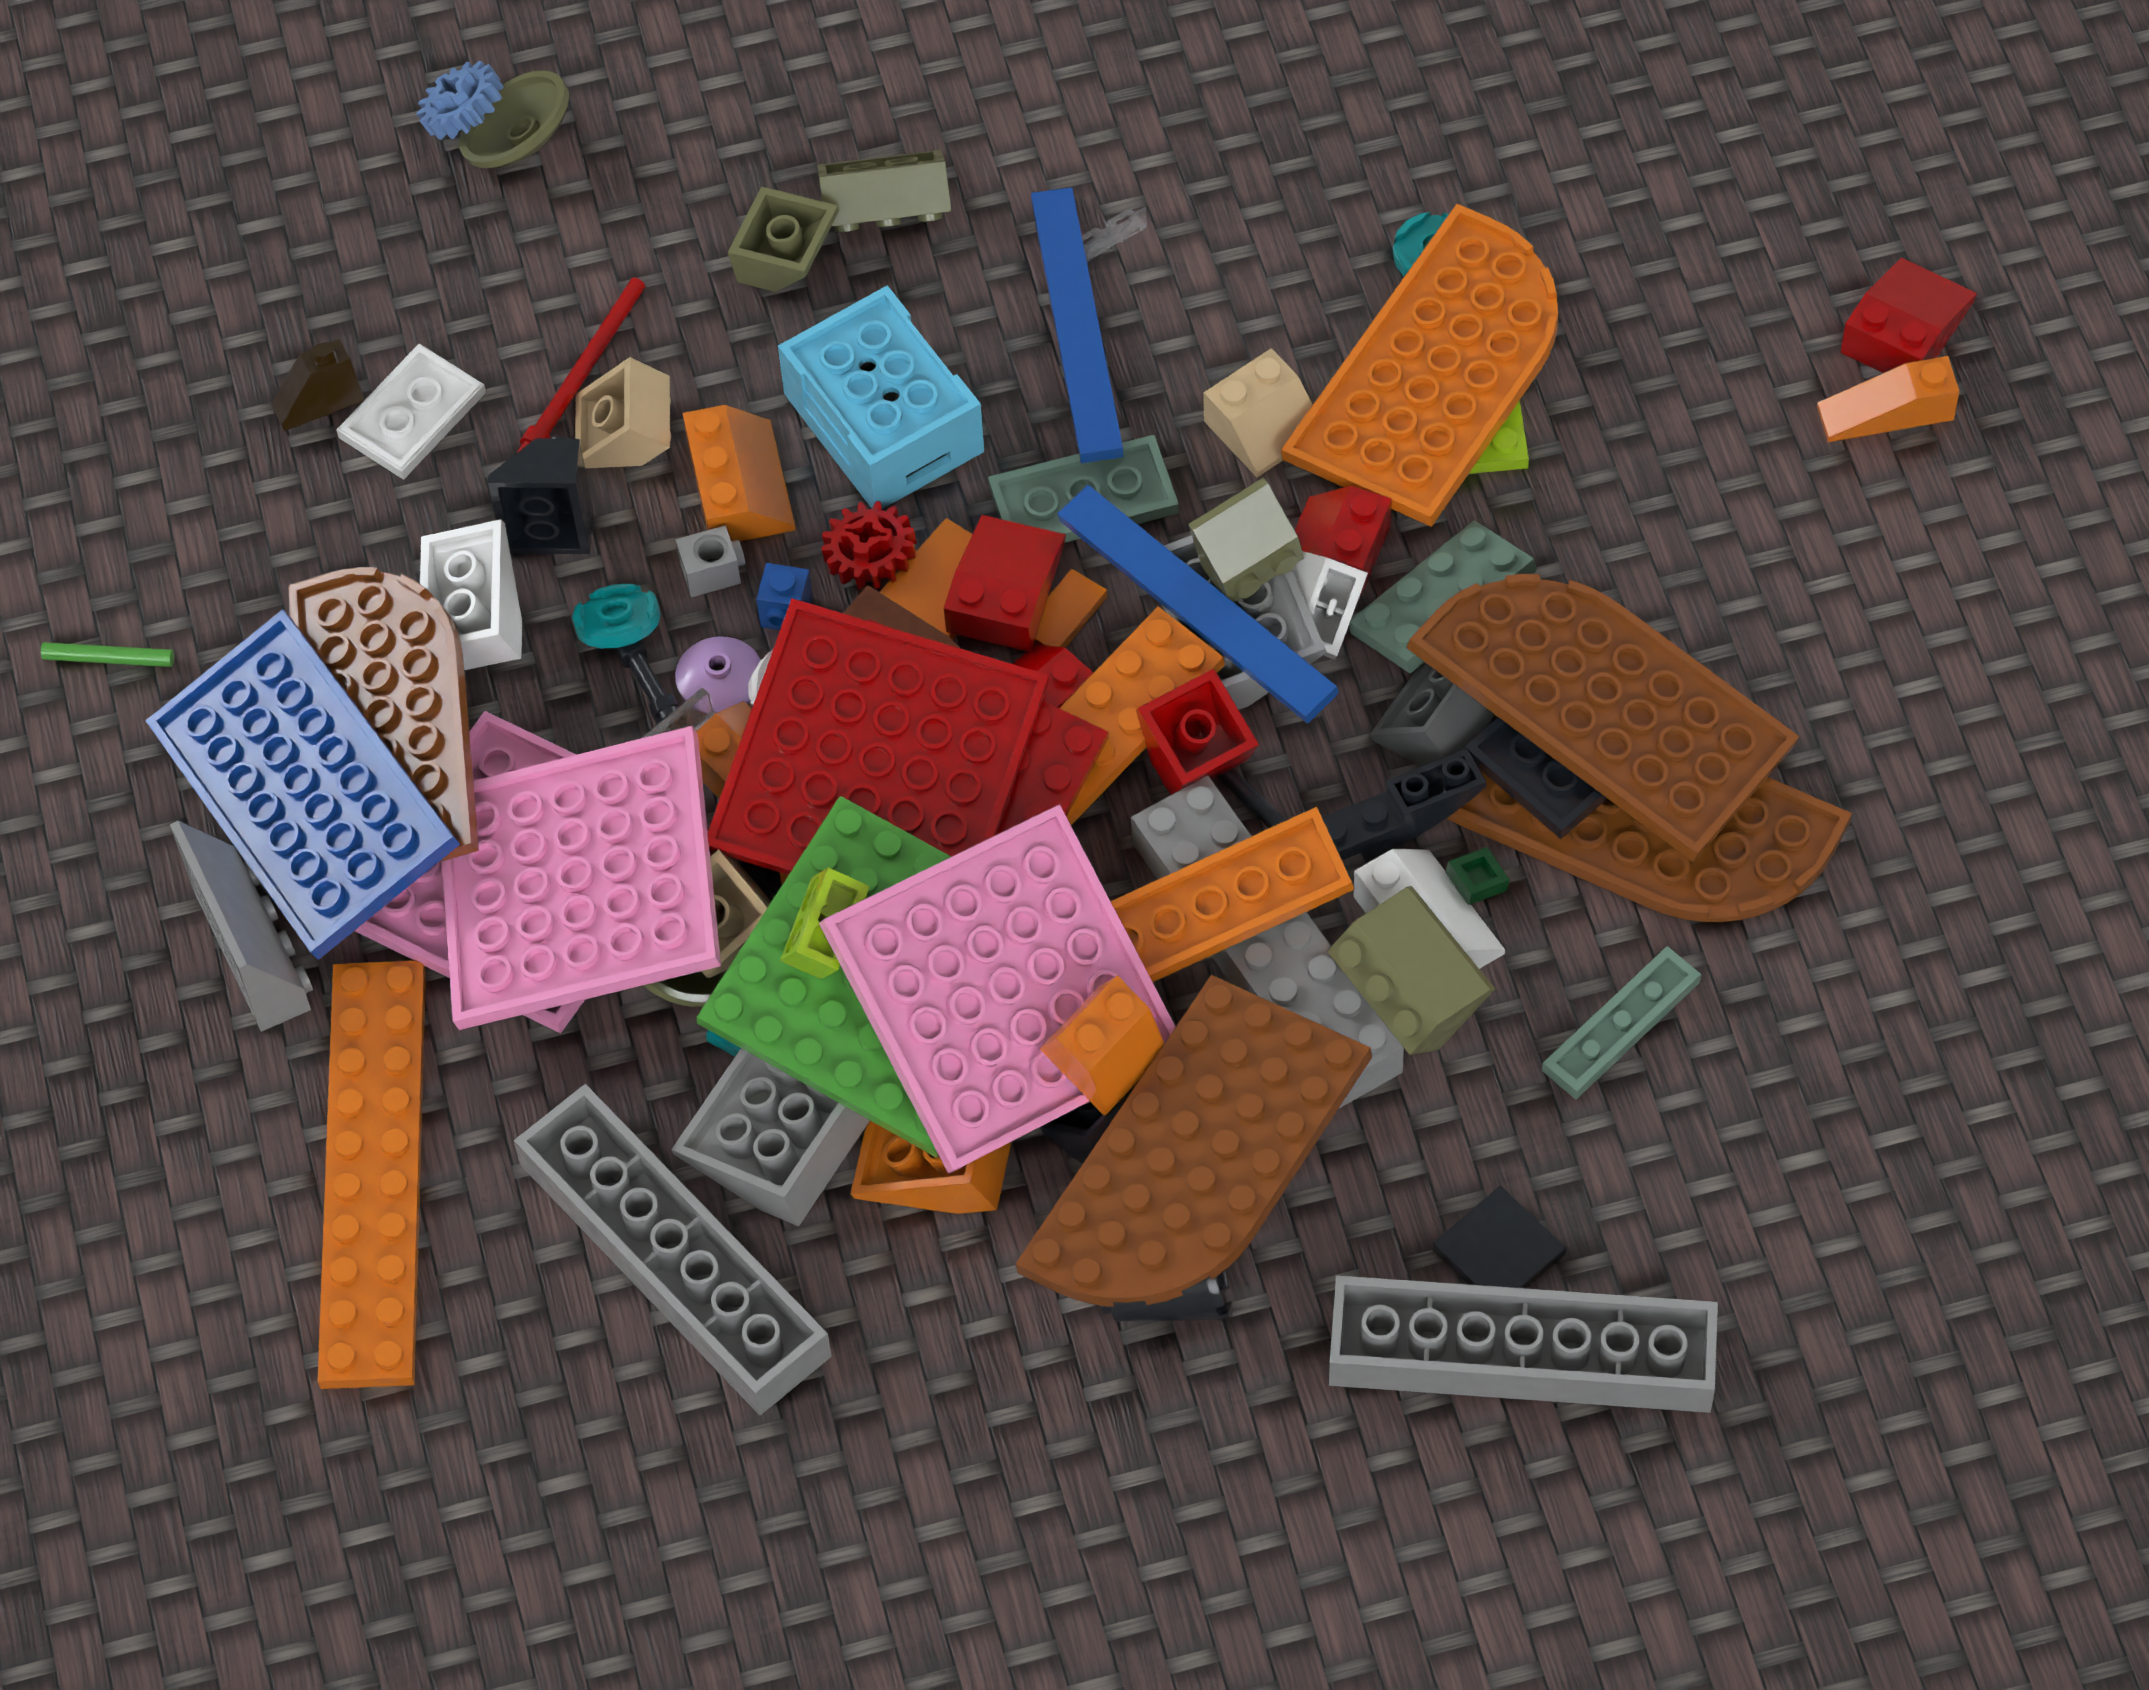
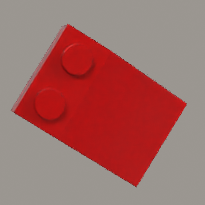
M1901 257L1864 294L1846 321L1840 353L1882 373L1906 363L1937 358L1975 301L1977 293Z
M981 515L955 570L943 608L946 632L1031 652L1065 544L1066 534Z

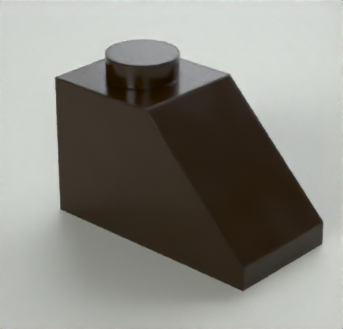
M338 339L333 342L319 343L312 347L311 350L298 355L271 404L284 431L364 401L351 359L341 341Z

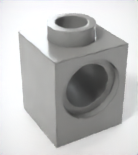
M726 525L675 539L679 563L691 598L741 584L739 566L745 565L744 554L739 540H730ZM709 559H719L714 562H706Z

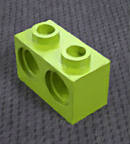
M829 867L813 876L780 961L819 979H823L838 971L840 963L819 923L823 919L864 900L870 886Z

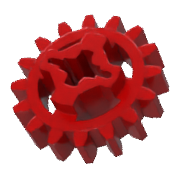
M876 501L872 509H866L864 503L859 502L857 512L852 513L847 508L842 509L844 519L840 521L831 518L829 520L831 531L822 533L824 546L821 547L824 562L828 565L829 573L831 575L839 574L841 584L845 585L852 579H855L857 589H862L866 581H872L873 586L877 589L881 585L880 579L886 577L892 583L897 581L895 575L897 569L908 572L909 564L907 559L916 558L914 545L917 544L914 528H911L909 517L907 515L899 517L896 506L893 505L887 511H883L880 501Z

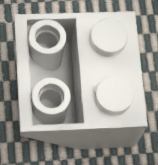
M1302 551L1304 559L1299 561L1292 570L1325 647L1326 654L1324 656L1335 660L1368 573L1332 559Z

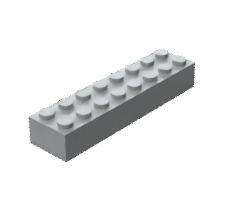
M1208 775L1131 817L1132 844L1157 880L1252 837ZM1307 912L1211 955L1231 984L1371 1047L1372 1059L1339 1108L1403 1073L1404 1047L1327 952L1331 946Z
M586 1084L513 1140L519 1163L524 1170L759 1415H762L832 1357L828 1333Z
M1336 1275L1329 1386L1711 1413L1715 1392L1718 1302Z

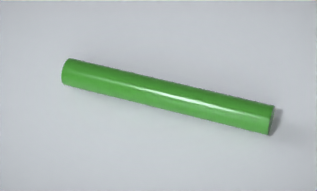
M43 642L41 658L42 660L173 667L174 650Z

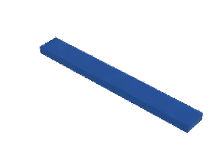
M1070 187L1031 193L1033 214L1080 462L1087 463L1124 457L1123 445L1073 189Z
M1087 485L1057 513L1062 524L1307 724L1339 694L1338 688L1334 683L1091 486Z

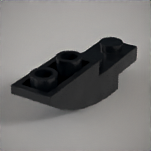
M1466 748L1385 781L1386 792L1326 815L1322 819L1342 861L1361 853L1366 862L1412 840L1455 813L1486 787V780Z

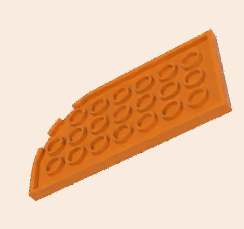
M1456 204L1282 447V460L1342 487L1353 486L1392 498L1391 509L1432 527L1538 375L1554 345L1558 328L1557 292L1549 268H1545L1542 261L1534 253L1533 246L1510 227Z

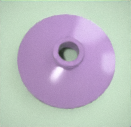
M711 637L701 640L687 649L677 664L675 679L678 692L689 706L707 714L715 715L717 712L742 701L749 704L751 701L748 697V682L760 658L752 647L735 638ZM715 666H725L722 670L719 671L711 669Z

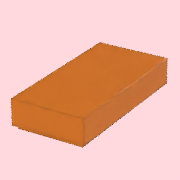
M1071 569L1048 596L1033 645L1042 644L1066 648L1107 599V589Z

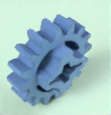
M478 61L472 66L470 62H465L461 70L457 71L455 67L451 68L450 75L445 73L437 78L435 81L436 87L426 89L425 92L429 96L419 101L418 104L422 109L416 113L420 118V123L431 136L435 135L441 140L448 135L453 139L458 134V131L463 130L466 134L470 131L471 125L476 127L484 122L485 117L483 115L485 113H492L495 110L492 103L501 100L502 96L499 91L504 87L500 82V78L489 64L485 66L482 61Z

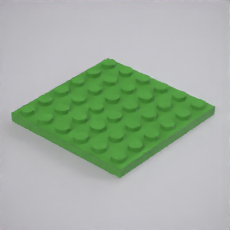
M840 796L697 1016V1024L938 1158L939 1155L841 965L838 971L823 979H819L781 962L780 959L810 880L816 874L829 867L869 885L870 887L866 898L951 856Z

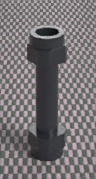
M639 640L630 645L614 648L623 667L631 668L651 702L649 705L650 713L661 729H670L679 724L683 719V713L679 708V704L672 694L665 693L646 660L647 651L642 641Z

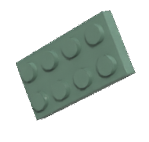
M1155 435L1122 442L1124 456L1122 458L1081 463L1079 454L988 477V486L999 519L1066 534L1065 543L1081 538L1059 521L1057 513L1087 485L1091 486L1136 524L1179 514V503Z
M1474 520L1354 616L1349 623L1350 632L1408 673H1412L1424 661L1406 648L1409 639L1441 605L1458 592L1473 584L1478 583L1482 586L1487 583L1504 580L1506 575L1533 574L1537 571L1535 560Z

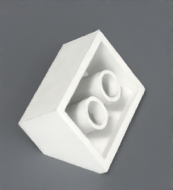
M1392 849L1354 871V898L1365 913L1404 888L1412 886L1479 969L1505 954L1503 946L1475 909L1466 903L1430 850Z

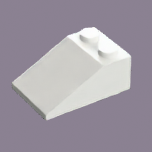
M500 519L422 536L420 584L444 606L451 616L462 645L464 670L521 659L522 617L505 523Z

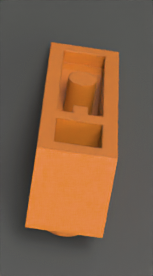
M1945 356L1903 364L1818 402L1817 409L1827 441L1833 442L1954 420L1960 391L1949 357Z

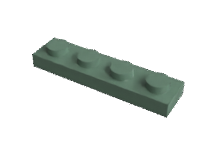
M1668 946L1665 947L1543 1062L1542 1072L1576 1100L1700 983L1701 973Z

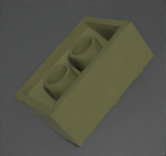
M941 149L817 165L822 202L838 205L839 212L832 224L835 232L859 229V223L876 221V226L878 227L894 226L901 224L902 217L917 216L918 221L921 222L934 221L943 218L942 212L951 211L946 164Z
M1412 886L1404 888L1355 920L1327 951L1409 1055L1439 1050L1495 990L1493 985Z

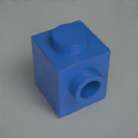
M766 563L756 598L760 627L780 630L791 598L811 604L813 595L809 569Z

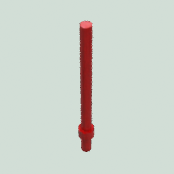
M635 277L631 278L535 426H529L521 437V447L517 452L536 438H550L549 434L646 288L643 281Z

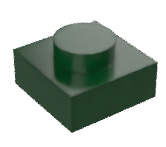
M1487 847L1450 860L1447 864L1446 874L1468 905L1505 892L1508 889L1510 879Z

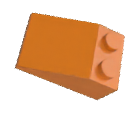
M869 1121L865 1128L850 1194L855 1199L953 1214L995 1211L998 1208L1011 1142L948 1174L939 1156L936 1158L876 1123Z

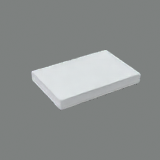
M419 343L336 429L338 438L404 480L486 393L485 386Z

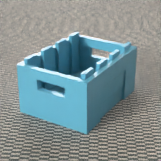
M888 285L778 345L784 395L871 508H873L876 501H880L882 509L984 452L981 403L958 374L953 376L912 324L910 313ZM867 362L876 365L875 369L870 372L861 370L860 367ZM889 392H895L899 395V398L892 402L885 400L883 397Z

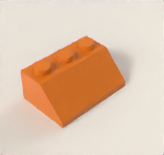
M728 405L683 413L687 443L707 530L726 525L730 540H739V542L795 531V523L771 420Z

